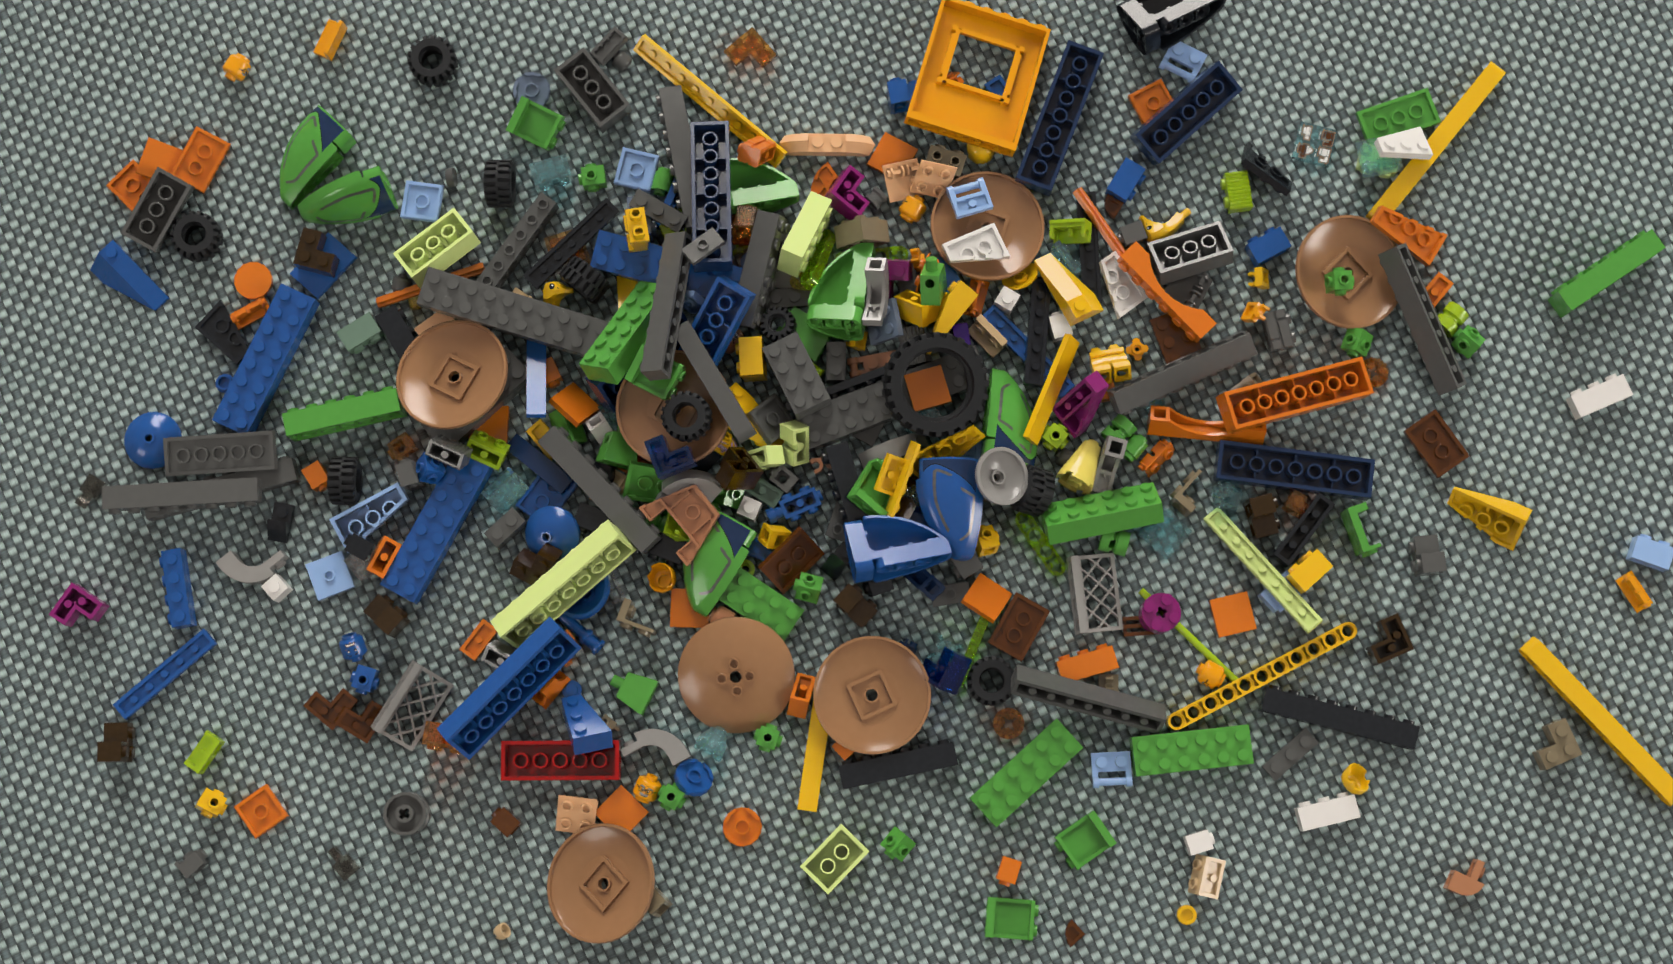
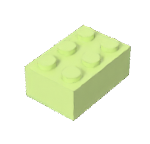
M840 824L800 867L829 894L868 854L869 850L849 830Z

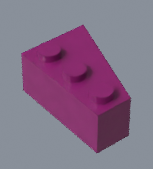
M1098 371L1085 377L1053 407L1052 411L1074 439L1088 430L1109 387Z

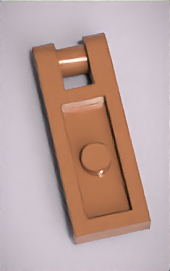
M893 351L847 359V364L851 369V372H849L850 378L885 366L889 362ZM858 364H863L864 370H858Z

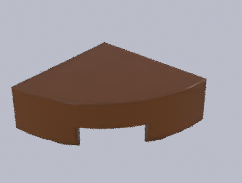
M1109 194L1105 198L1104 206L1107 215L1114 220L1124 203Z
M1072 919L1068 922L1065 929V938L1070 947L1085 935Z

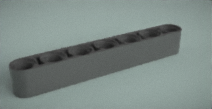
M688 320L679 327L677 341L733 434L741 444L757 434L694 328Z

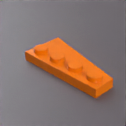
M1379 206L1370 220L1372 225L1398 245L1406 243L1411 255L1425 266L1431 265L1448 234L1435 231L1434 228L1424 226L1414 219L1406 218L1403 214L1385 206Z

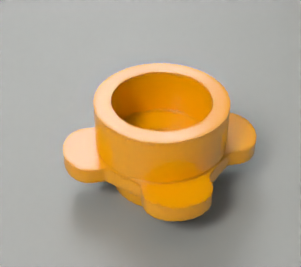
M1134 338L1132 344L1126 347V353L1130 354L1136 361H1140L1142 355L1149 350L1148 346L1142 344L1138 338Z

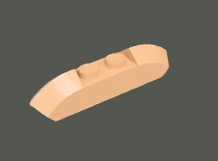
M800 133L784 136L779 145L788 152L786 155L865 157L871 154L875 143L871 137L857 134Z

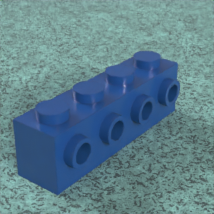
M176 548L161 551L159 563L164 571L162 583L166 587L167 592L165 603L169 606L170 612L167 615L168 623L175 629L197 626L186 550Z

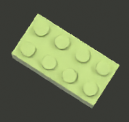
M813 191L810 192L781 248L777 265L778 270L796 278L799 277L801 272H805L808 266L807 261L809 257L812 258L815 252L816 243L819 244L822 239L823 229H827L829 225V218L833 211V208L830 207L831 199Z
M452 208L393 254L421 289L428 267L445 271L481 242L455 208Z

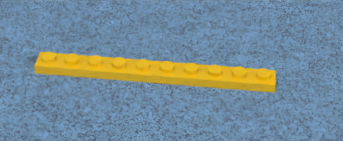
M646 34L641 36L633 51L674 85H681L682 91L718 121H729L730 131L739 139L746 142L748 139L759 135L766 138V140L774 141ZM777 144L774 157L768 163L774 168L778 167L788 152Z

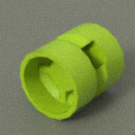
M1450 301L1443 308V314L1439 313L1437 315L1446 336L1449 338L1456 333L1458 325L1461 326L1469 317L1465 309L1453 301Z

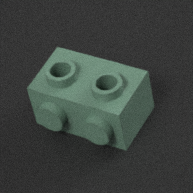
M370 312L336 332L351 354L361 353L365 346L370 343H377L381 340V336L384 335Z

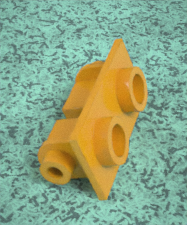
M1632 570L1615 580L1636 613L1647 609L1653 604Z

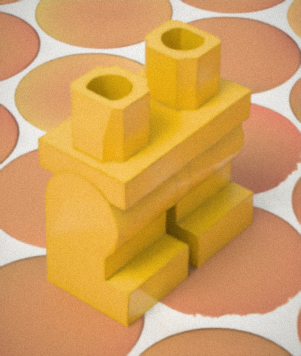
M644 207L625 209L623 221L629 253L648 250L650 239Z
M1113 344L1107 350L1102 351L1098 347L1091 348L1089 359L1092 373L1098 371L1100 375H1106L1107 377L1104 380L1108 384L1112 383V375L1115 382L1132 380L1131 364L1127 360L1123 347ZM1123 371L1126 374L1123 376H1118L1117 372Z

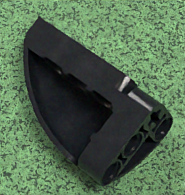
M1126 0L1118 4L1116 8L1130 39L1143 55H1147L1158 49L1167 50L1191 35L1224 7L1226 0Z

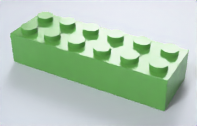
M1653 229L1647 233L1643 230L1599 261L1590 265L1584 271L1572 277L1569 281L1557 287L1551 292L1552 297L1548 299V302L1559 317L1562 318L1666 247Z
M638 282L579 362L580 367L589 380L618 385L627 373L641 345L646 343L656 283Z
M393 386L382 388V391L375 393L374 391L363 392L362 396L348 395L344 397V400L340 401L331 399L325 401V404L306 405V408L300 410L299 408H291L287 410V413H282L286 436L297 442L407 417V413L401 404L397 389L393 388Z
M1153 482L1051 502L1047 511L1041 515L1042 525L1049 545L1164 522L1162 501Z
M1056 718L970 796L969 799L994 827H998L1083 749V746Z
M1249 724L1129 738L1134 777L1254 764Z

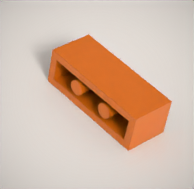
M1107 643L1095 646L1096 650L1091 652L1088 649L1078 651L1077 656L1070 657L1069 654L1058 657L1059 661L1055 662L1058 675L1078 681L1118 669L1119 665L1113 646H1107Z

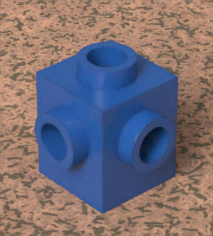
M424 451L416 462V473H418L419 481L437 484L445 475L446 469L444 464L425 455Z
M358 664L356 671L352 672L350 682H352L351 687L356 688L355 692L367 695V692L373 693L374 689H378L380 683L378 678L380 670Z

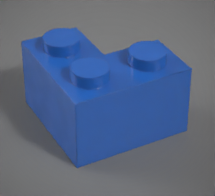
M897 77L887 82L890 114L908 111L917 80H912L907 84L906 79Z

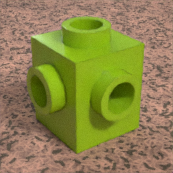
M1053 423L1051 426L1047 424L1040 441L1043 442L1042 445L1049 451L1053 450L1056 452L1059 448L1062 450L1069 442L1067 440L1068 430L1060 423L1058 425ZM1056 433L1059 436V438H1053L1052 434Z

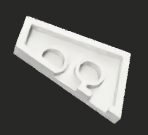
M1421 127L1378 137L1374 142L1380 157L1430 160L1433 156Z
M994 223L946 242L941 246L949 263L1010 258V254Z
M1114 251L1101 260L1099 266L1117 319H1119L1147 299L1148 296L1141 286L1136 285L1132 281V277L1127 272L1119 268L1117 259L1120 256Z

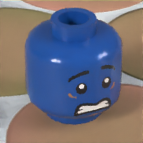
M356 632L343 635L341 637L342 640L339 642L343 658L352 662L362 660L363 655L367 652L363 636L356 634Z

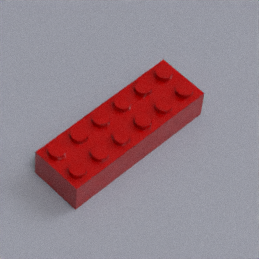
M570 740L501 741V781L621 780V741L613 740V747L579 755H574Z

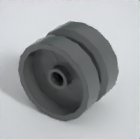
M401 792L393 795L387 801L383 810L386 826L391 832L398 835H415L420 833L427 827L431 816V809L425 798L411 792ZM407 810H409V812H408V814H410L409 817H406V816H405V812H406Z

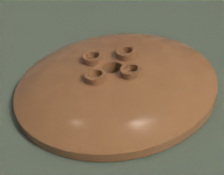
M990 171L966 174L951 182L947 187L960 186L983 177L994 207L992 210L956 219L945 188L938 196L931 214L930 229L933 243L942 259L951 268L964 276L982 281H996L1012 277L1024 270L1034 260L1040 250L1045 229L1041 207L1030 190L1010 176ZM977 188L974 190L956 194V197L959 198L962 196L980 192L979 188ZM994 223L1010 254L1009 259L949 263L941 246L946 242L978 230L983 225Z
M1341 215L1319 223L1305 236L1296 257V280L1304 301L1318 317L1337 327L1346 329L1365 328L1380 322L1392 312L1398 302L1395 299V293L1391 285L1388 283L1385 270L1380 264L1378 254L1396 247L1397 244L1372 225L1369 219L1364 217ZM1344 267V269L1352 270L1355 283L1353 289L1346 292L1344 296L1326 294L1324 275L1333 271V268Z
M452 320L434 325L412 341L400 360L396 376V387L401 404L415 420L428 427L454 429L471 424L484 416L500 398L508 376L507 355L499 339L481 324L466 320ZM459 374L458 380L452 382V376Z
M675 350L674 361L684 365L687 373L682 382L679 381L676 387V395L680 391L683 393L686 391L695 392L709 404L712 410L711 417L713 421L710 423V430L705 432L706 435L704 437L701 436L699 437L700 440H692L689 443L687 441L681 442L672 437L662 425L661 415H663V412L661 410L662 406L665 407L666 405L665 401L627 382L625 379L620 386L616 400L617 423L627 444L644 459L663 466H684L705 458L718 447L729 429V425L682 350ZM692 406L683 407L676 416L677 424L684 428L692 426L697 420V410Z
M746 617L722 618L702 627L686 644L678 666L679 689L688 709L705 725L727 733L751 732L757 728L760 729L761 725L766 726L767 723H771L780 715L789 702L795 681L794 662L784 640L769 626ZM734 671L741 674L742 678L738 682L730 678V674Z
M859 637L847 641L834 649L820 666L813 688L814 708L823 729L841 746L863 754L887 753L905 745L923 726L931 703L930 682L923 664L906 646L886 637ZM870 689L877 692V698L874 701L866 698V692Z
M608 823L593 824L573 833L556 852L547 879L548 902L553 916L561 928L578 940L597 944L609 943L630 933L644 918L652 901L655 873L651 856L643 842L634 833L618 825ZM604 879L608 880L606 889H603L601 885Z

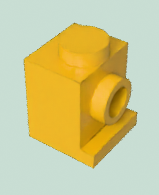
M763 523L757 540L767 549H776L792 532L785 526Z

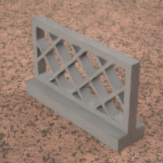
M1114 553L1067 557L1066 564L1075 635L1123 630ZM1102 558H1109L1110 566L1107 570L1098 564ZM1081 560H1088L1093 564L1088 572L1082 568ZM1095 567L1104 573L1098 581L1090 575ZM1105 576L1112 580V586L1109 590L1100 583ZM1087 577L1095 583L1091 591L1084 587V581ZM1097 586L1106 592L1101 600L1092 594ZM1108 594L1115 602L1111 609L1103 603ZM1089 597L1098 603L1093 610L1086 606V601ZM1100 605L1108 611L1103 619L1095 614ZM1110 614L1117 618V626L1111 627L1105 622ZM1091 616L1100 621L1097 628L1089 629L1088 620Z
M412 660L370 727L408 750L413 751L452 689L453 684ZM424 671L429 675L430 682L419 685L418 677ZM442 682L447 685L443 693H435L434 684ZM431 685L433 695L422 698L420 688ZM418 689L420 699L409 701L407 695L409 691ZM434 698V708L425 711L423 701ZM420 702L423 712L412 714L410 704ZM407 705L409 715L398 718V708ZM423 715L424 724L415 728L413 717ZM410 718L412 729L401 731L399 721ZM396 722L398 727L397 733L389 734L385 731L388 724ZM413 732L414 740L410 745L403 741L402 734Z

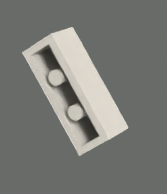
M1616 373L1606 377V381L1601 384L1599 381L1587 385L1589 389L1582 391L1580 388L1571 392V396L1566 399V402L1575 420L1632 396L1633 393L1624 374L1619 376Z
M1347 791L1336 794L1337 798L1329 799V796L1318 798L1317 803L1311 804L1310 801L1298 803L1299 807L1294 808L1299 830L1307 831L1360 818L1355 794L1349 795Z

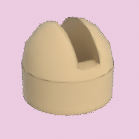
M503 922L494 928L493 934L496 935V939L504 940L510 937L511 930Z

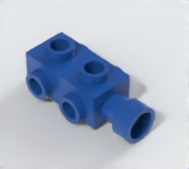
M808 485L800 488V493L792 495V493L783 495L781 497L782 500L779 501V507L774 509L771 507L765 510L770 523L778 522V519L785 517L786 521L794 522L801 519V515L807 512L809 515L818 512L819 507H822L821 501L824 500L820 490L816 491L814 487L810 488ZM808 498L813 500V503L810 505L806 504V499ZM791 505L795 507L793 512L788 511V507Z

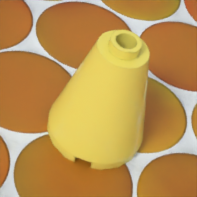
M1093 439L1084 440L1056 475V478L1059 477L1058 482L1062 486L1075 493L1077 490L1083 491L1082 494L1084 495L1091 493L1101 451L1099 443Z

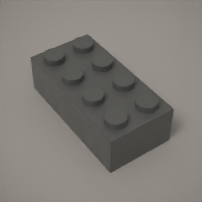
M584 47L554 69L556 77L602 134L632 111L629 102Z
M157 167L124 225L121 234L153 252L159 253L172 230V225L175 224L195 187Z
M1220 221L1147 243L1150 262L1160 286L1233 263L1234 251Z
M797 331L762 348L764 356L797 421L832 404L831 398Z

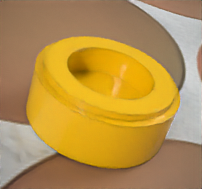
M1182 905L1178 908L1176 917L1181 924L1190 925L1195 922L1197 912L1190 905Z

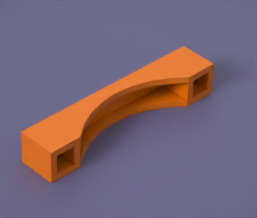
M1137 241L1117 259L1119 268L1127 272L1132 277V281L1136 285L1141 286L1145 290V294L1159 304L1158 307L1162 312L1168 313L1172 318V322L1177 327H1181L1191 341L1197 343L1217 324L1203 309L1183 305L1164 291L1153 273L1150 254Z
M1151 405L1147 419V435L1216 442L1226 440L1263 445L1267 432L1265 424L1227 434L1223 421H1204L1190 418L1176 412L1171 407Z

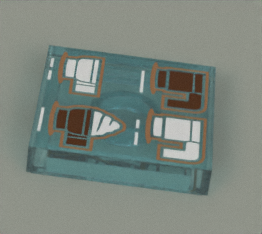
M1301 121L1291 159L1328 168L1338 131Z

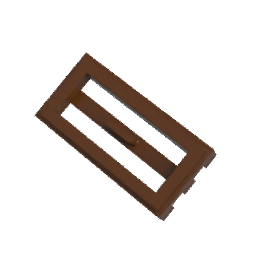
M1139 616L1122 617L1123 637L1158 635L1150 631L1127 632V629L1143 628L1141 624L1126 625V621H1138Z

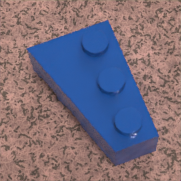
M581 694L561 698L563 716L574 755L613 747L612 730Z

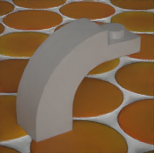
M868 257L864 270L867 296L862 324L863 326H882L883 319L887 315L889 300L887 258Z
M910 433L860 453L859 458L863 469L870 460L877 458L884 460L886 453L904 458L911 440L921 444V450L928 447L926 437Z
M1109 435L1106 437L1100 452L1092 491L1098 493L1106 490L1111 491L1118 465L1121 459L1124 458L1128 440Z
M693 469L683 470L670 475L662 482V491L656 496L655 500L696 484L708 500L712 502L723 488L715 479V476L708 472Z
M230 550L215 563L230 578L245 584L256 585L263 584L276 573L274 570L282 568L289 557L280 550L261 565L247 566L236 552Z
M660 729L638 731L634 733L637 741L634 742L632 739L624 743V748L620 749L622 755L627 757L646 746H658L666 752L673 766L691 758L688 749L679 738Z

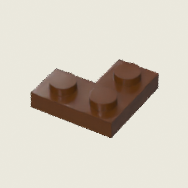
M343 688L332 702L327 700L318 691H315L303 706L332 731H335L338 726L333 722L342 708L345 706L352 710L359 700Z
M371 699L361 716L344 706L333 723L368 743L375 733V730L370 726L383 706Z

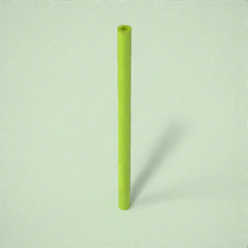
M1144 588L1138 592L1145 600L1151 596ZM1158 610V613L1162 616L1163 612ZM1178 622L1174 628L1202 655L1222 666L1224 674H1226V677L1231 682L1238 679L1229 668Z

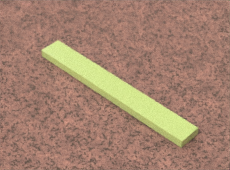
M1219 507L1203 518L1206 524L1307 634L1323 622L1322 618Z

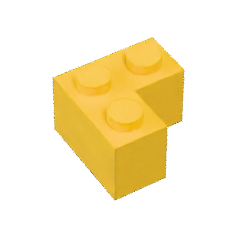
M908 289L899 293L894 298L897 299L900 319L915 324L918 327H927L937 320L948 292L945 293L940 306L921 305V294Z
M762 336L738 337L739 343L735 344L736 355H739L740 361L736 362L739 377H742L744 382L768 381L767 362L762 350L764 347Z
M1318 549L1313 552L1309 550L1297 560L1299 564L1295 563L1287 570L1289 574L1285 578L1300 594H1303L1326 574L1333 565Z

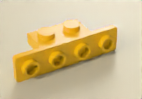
M912 440L909 443L904 458L886 453L874 486V490L890 495L885 508L888 512L887 515L890 517H894L900 509V500L907 490L908 478L913 474L914 462L920 455L921 444Z

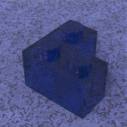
M664 435L644 441L657 477L660 480L698 466L692 449L688 445L671 452Z
M944 647L938 662L927 658L924 660L923 666L929 678L928 682L940 690L956 695L972 659L960 652Z

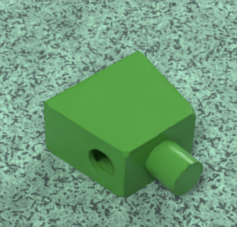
M935 256L926 258V263L920 274L921 305L940 306L947 291L945 265L938 263Z
M617 426V431L605 434L596 462L628 471L629 462H637V453L627 444L620 432L619 426Z
M628 672L625 679L614 675L610 685L619 689L616 695L618 699L637 713L643 715L660 682Z

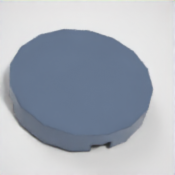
M536 72L522 74L519 79L517 78L513 86V96L517 103L521 96L544 106L551 94L547 79Z

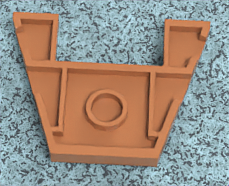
M696 484L639 507L649 521H653L666 509L691 540L676 552L686 566L692 563L721 515Z

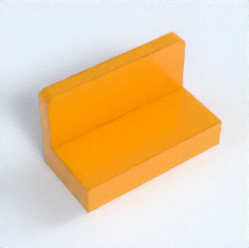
M328 20L313 51L314 54L330 61L333 60L347 30V26L343 21Z

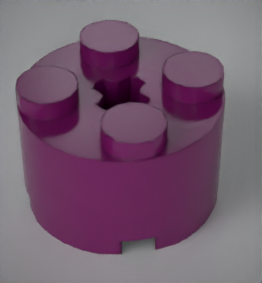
M1167 593L1151 595L1142 603L1139 610L1141 625L1144 629L1154 634H1164L1170 631L1181 619L1179 603L1172 595ZM1158 610L1163 612L1162 617L1156 615Z

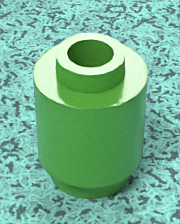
M658 167V171H655L651 190L654 191L655 195L664 197L671 188L674 176H670L668 168Z
M1133 434L1128 440L1124 458L1131 463L1137 460L1148 447L1147 439L1141 434Z

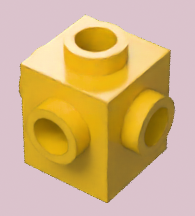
M992 524L980 526L975 549L978 557L994 554L1000 546L999 534L994 530Z
M205 788L195 808L201 811V815L209 819L212 817L216 818L219 814L223 815L228 806L225 804L227 798L224 797L225 794L217 789L212 791Z

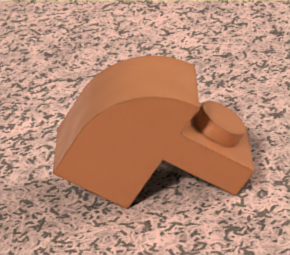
M1473 859L1466 875L1456 870H1450L1443 888L1458 895L1469 896L1478 893L1484 886L1483 883L1477 880L1482 878L1485 872V862Z

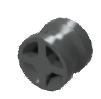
M877 186L872 189L870 194L864 196L875 210H878L883 202L886 203L888 201V197Z

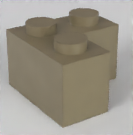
M857 215L853 220H844L840 225L834 227L837 249L848 250L860 243H874V246L878 247L890 242L887 220L879 219V217L867 218L866 215Z
M1566 718L1541 726L1549 745L1532 752L1540 770H1548L1582 755Z

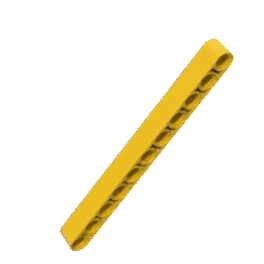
M1492 61L1487 65L1428 138L1427 142L1433 153L1431 159H1411L1365 218L1371 220L1379 206L1396 210L1506 74L1504 70Z
M1345 622L1171 713L1166 718V726L1168 729L1176 731L1192 724L1353 639L1357 634V627L1352 622ZM1344 626L1349 627L1351 630L1349 637L1345 636L1342 632ZM1327 635L1332 636L1334 639L1332 646L1328 645L1325 641ZM1310 644L1315 645L1317 648L1315 655L1308 651ZM1293 653L1298 654L1300 657V661L1297 664L1291 660ZM1276 662L1281 663L1283 666V670L1280 673L1274 670ZM1259 671L1265 673L1266 679L1263 682L1257 679ZM1242 680L1247 681L1249 685L1246 691H1243L1239 686ZM1224 689L1230 690L1232 694L1229 700L1224 699L1222 695ZM1207 698H1211L1214 701L1212 709L1207 708L1205 705ZM1190 707H1194L1197 710L1195 718H1191L1188 715ZM1173 716L1180 719L1178 727H1174L1171 724Z
M1532 636L1518 650L1519 653L1667 806L1671 807L1673 805V778L1539 639Z

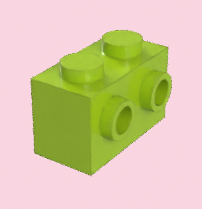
M476 429L467 443V446L473 449L470 458L496 470H499L511 446L502 439H496L489 436L486 432Z

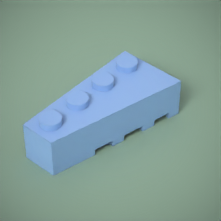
M399 482L329 519L342 544L348 534L353 535L354 532L368 538L410 500L405 489L399 486Z

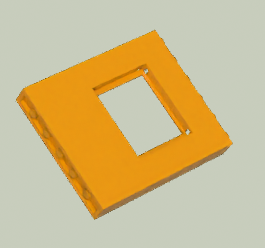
M941 0L904 123L1013 157L1051 29L1042 24L1030 23L1023 18L1011 17L1007 13L995 12L989 7L977 6L970 1ZM960 34L1015 52L1002 96L947 78Z

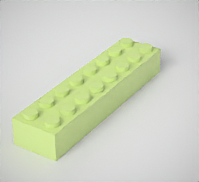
M606 520L563 559L558 561L548 572L528 587L519 597L513 600L504 610L499 612L490 621L500 638L518 648L549 616L554 621L632 555L637 550L636 547L617 526Z

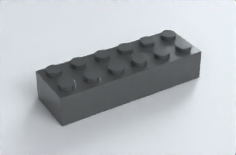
M762 210L757 211L739 285L755 293L756 296L740 324L741 327L761 331L760 325L762 324L760 320L763 319L762 315L766 313V309L770 307L771 298L769 297L771 290H774L776 284L774 278L776 272L779 271L777 265L780 251L784 244L785 235L789 233L790 229L789 220L779 214Z
M505 346L504 349L508 361L506 384L496 404L484 416L471 424L454 429H436L423 424L420 425L432 437L441 433L445 437L448 436L449 439L452 438V440L458 441L463 445L475 429L477 430L502 406H505L527 386V368Z

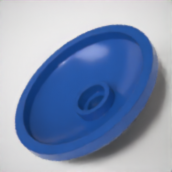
M160 412L142 414L135 418L126 430L124 438L125 450L130 459L143 468L159 469L165 467L163 438L182 437L181 429L176 421L166 414ZM152 435V440L148 442L147 437Z
M545 506L536 510L528 519L525 528V538L531 552L537 554L546 543H549L563 551L561 557L563 559L572 549L579 545L580 529L576 519L566 509L559 506ZM546 533L549 535V540L545 537Z
M608 575L564 614L572 619L581 620L587 619L599 612L605 605L610 593Z

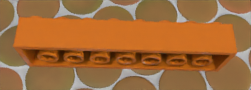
M1358 357L1226 391L1217 396L1216 401L1226 432L1231 434L1360 400L1373 394L1374 391L1363 357Z

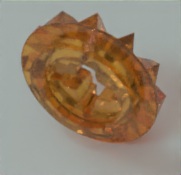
M1373 357L1364 360L1372 388L1382 386L1388 379L1389 370L1386 363L1380 358ZM1377 366L1376 372L1379 373V375H1375L1371 378V372L1368 369L1372 370L1374 367Z
M1004 708L995 715L993 727L996 734L1001 738L1014 739L1022 733L1024 719L1017 710ZM1003 717L1007 718V720L1016 719L1012 723L1014 731L1009 727L1002 729L1005 724Z

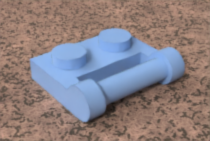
M1180 41L1168 48L1159 68L1162 70L1166 69L1188 80L1187 82L1190 83L1198 75L1207 54ZM1169 59H1171L1193 70V72L1189 73L1169 63L1168 61Z
M983 177L960 186L946 187V193L950 199L956 219L992 210L994 207ZM979 188L980 192H976L959 198L956 197V194H960Z
M1130 751L1090 753L1093 788L1112 785L1133 786ZM1125 771V777H1098V772Z

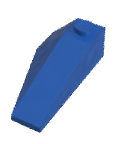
M114 240L98 253L90 270L103 284L154 311L169 299L160 287Z

